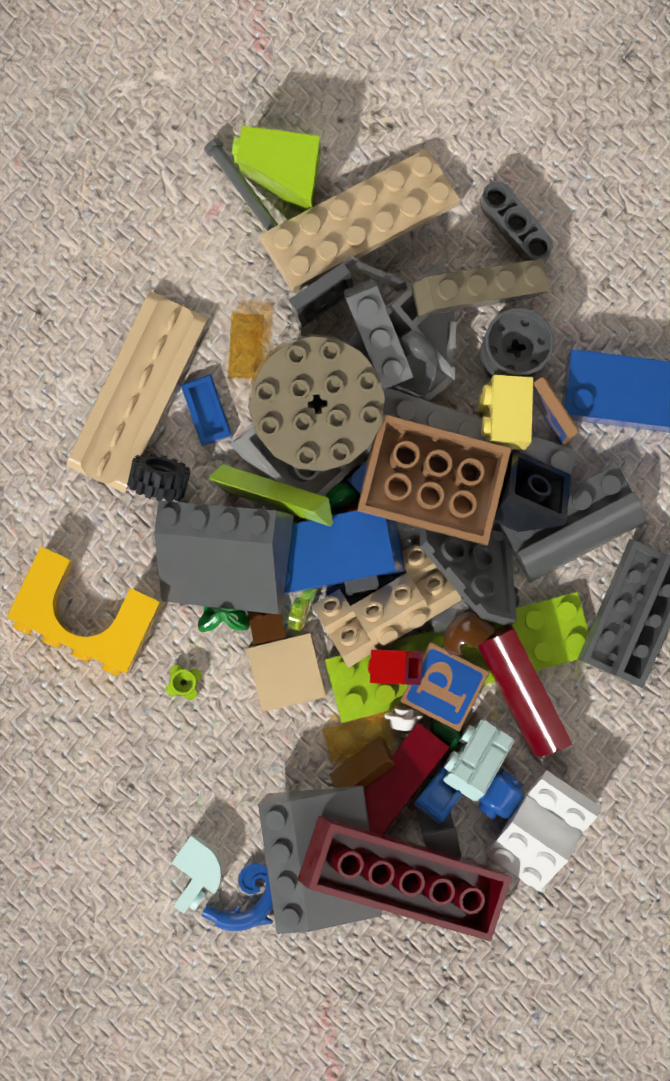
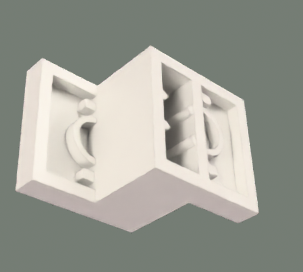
M546 770L524 795V799L512 813L504 829L489 845L485 855L494 860L499 866L516 875L525 884L540 891L569 861L582 833L598 817L602 807Z

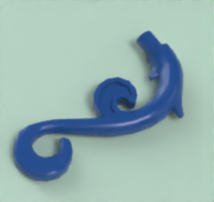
M251 863L244 867L239 874L238 884L241 890L247 894L260 892V888L256 886L255 882L260 878L265 880L264 893L254 907L244 912H240V906L230 911L224 908L220 911L206 904L201 916L216 923L215 927L227 931H244L260 925L272 924L273 920L267 917L273 909L267 867L259 863Z

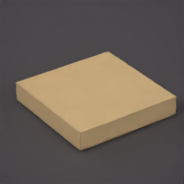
M311 633L247 648L262 712L326 697Z

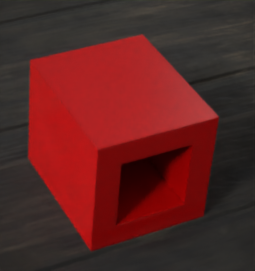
M371 650V658L368 662L370 683L421 685L422 652Z

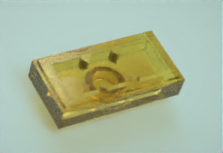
M231 314L228 379L252 380L257 368L260 366L262 361L264 315Z

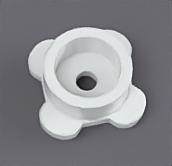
M396 705L392 712H386L384 717L390 719L391 728L410 731L416 726V719H422L423 714L414 712V708L408 705Z

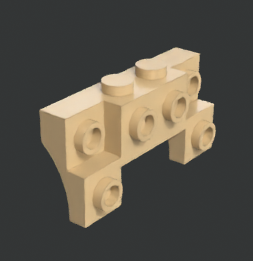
M420 541L402 551L406 571L404 575L352 606L349 605L340 589L311 605L348 668L371 655V650H379L386 645L392 644L399 637L414 628L422 626L429 619L462 600L454 586L421 549Z

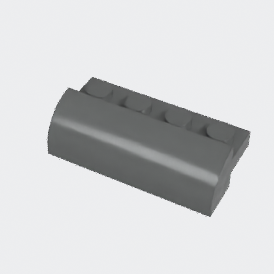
M615 464L569 489L567 522L563 526L522 532L514 531L503 525L501 527L515 552L514 555L528 582L531 583L646 523V517L635 491L632 492L618 464Z
M629 539L577 660L617 679L641 688L644 687L670 627L669 554L661 553L641 542Z

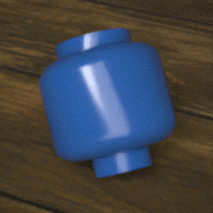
M502 768L495 775L485 795L479 799L481 803L477 808L492 819L496 815L502 818H509L524 799V792L521 789L524 784Z

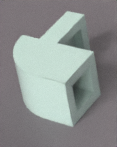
M193 833L172 861L173 865L192 878L189 885L173 905L183 914L188 907L195 910L206 895L201 891L203 887L215 894L223 874L222 863L217 852Z

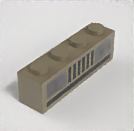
M543 259L427 276L411 284L417 317L526 300L550 291Z

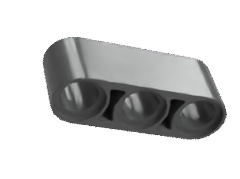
M500 181L489 183L484 188L480 201L481 209L524 262L543 259L545 264L553 249V241L509 186ZM492 193L500 194L504 199V203L500 206L492 205L487 197ZM519 218L523 221L525 228L515 231L509 227L508 220ZM534 242L542 244L545 248V254L541 256L533 255L529 250V244Z

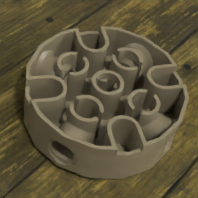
M306 334L283 341L263 358L250 382L248 409L257 436L276 458L297 469L326 471L349 464L370 447L382 424L385 396L378 372L361 351L334 336ZM318 394L324 400V403L319 405L318 410H314L311 405H308V402L313 401V395Z

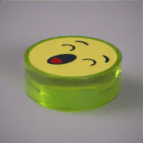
M295 598L288 620L290 629L303 630L310 606L309 599Z

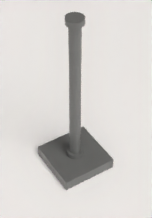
M219 138L211 140L204 147L206 154L213 156L264 228L268 231L277 226L278 223L222 148V141ZM343 262L289 299L294 317L302 328L345 299L343 291L353 287L351 272Z

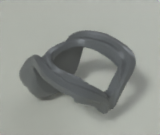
M409 331L400 339L405 357L412 355L424 361L426 373L414 390L399 383L391 387L402 393L422 398L430 392L436 381L437 351L421 333Z

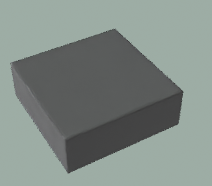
M377 576L344 582L346 595L349 597L374 593L379 590Z

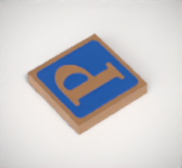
M542 377L533 383V402L560 444L564 446L573 440L579 433V429L546 378Z
M429 642L422 656L421 685H408L400 702L460 732L489 672L454 654L450 655L446 650Z

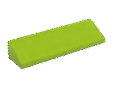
M221 464L209 476V479L226 493L330 527L333 524L328 497Z

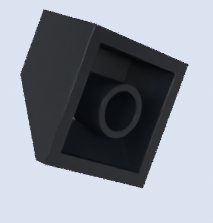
M513 449L509 455L494 522L517 532L563 526L567 522L571 474Z

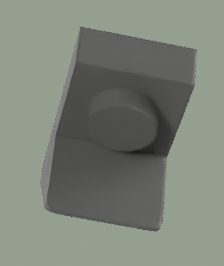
M415 805L425 847L462 858L451 811L439 825Z

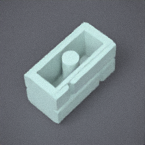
M480 720L475 726L469 724L459 739L463 743L459 753L453 751L444 765V768L448 770L443 779L444 782L454 789L460 790L462 794L473 801H478L485 795L514 743L512 737L497 730L495 726L485 720Z

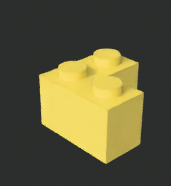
M493 375L489 383L483 386V392L479 393L477 397L476 408L477 413H482L481 436L486 437V442L518 450H525L532 441L533 377Z

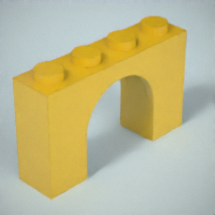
M40 546L6 617L14 621L12 627L28 635L34 630L44 635L42 639L44 643L60 649L62 644L74 649L71 654L72 656L87 663L90 662L91 658L103 663L101 669L119 677L121 672L129 674L161 608L162 602L130 588L114 622L108 629L90 637L76 635L65 627L58 613L59 594L74 561Z

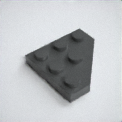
M419 528L421 549L482 620L511 626L517 621L511 544L505 533L491 530L488 545H483Z

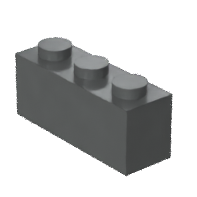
M374 278L344 290L345 298L372 365L378 372L382 389L413 378Z

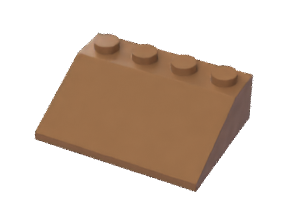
M383 414L382 424L371 444L357 511L488 545L511 448Z

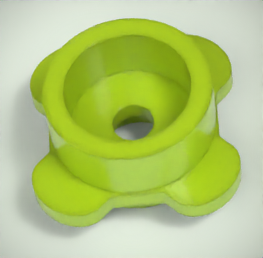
M181 665L172 666L170 669V684L166 686L167 694L172 697L176 695L185 696L187 700H194L198 695L196 687L197 682L202 678L201 672L195 668L192 670L183 669ZM183 679L187 681L185 686L181 685V680Z

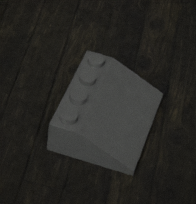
M158 501L154 535L161 600L170 603L281 615L294 516L276 510Z
M364 785L268 793L258 803L277 934L310 932L382 915V910L310 890L297 880L319 815L370 830Z

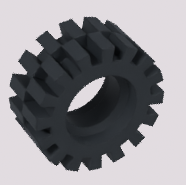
M147 454L136 455L132 460L127 485L130 486L129 488L132 491L136 490V494H145V497L149 499L154 497L157 501H162V499H165L167 502H172L173 499L180 501L181 498L184 499L191 471L189 467H185L186 464L183 462L177 463V459L172 458L170 460L164 455L162 457H157L156 454H151L150 456Z

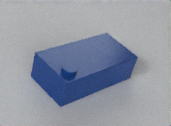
M572 349L567 356L562 404L573 421L670 433V361Z
M352 511L333 515L331 527L311 520L293 524L284 595L343 584L346 581L405 571L396 521L359 511Z

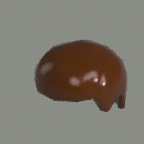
M475 612L461 614L452 620L445 631L443 638L444 649L450 655H462L461 648L464 644L477 647L491 636L496 628L489 621L482 620Z

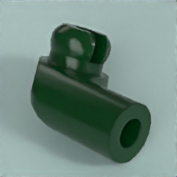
M430 717L433 735L447 746L453 747L461 744L459 741L463 733L461 730L459 732Z

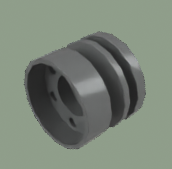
M512 308L500 313L490 322L480 347V363L485 374L490 379L493 375L533 377L534 382L543 372L554 349L553 333L548 322L538 313L526 308ZM510 347H514L517 352L521 351L518 358H515L513 353H508Z

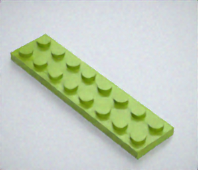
M578 592L516 608L517 621L512 626L535 671L578 659L589 634ZM490 622L496 629L504 626L503 624ZM447 627L396 640L379 650L422 652L423 656L429 642L444 649L443 638ZM464 644L461 648L463 654H454L489 672L483 685L495 682L478 647ZM341 655L325 659L342 723L394 709L396 705L407 706L400 702L408 685L370 683L368 662L371 655L349 668Z

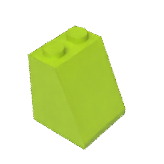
M242 125L240 136L234 135L232 148L234 163L239 165L240 173L301 212L314 206L321 156L320 136Z

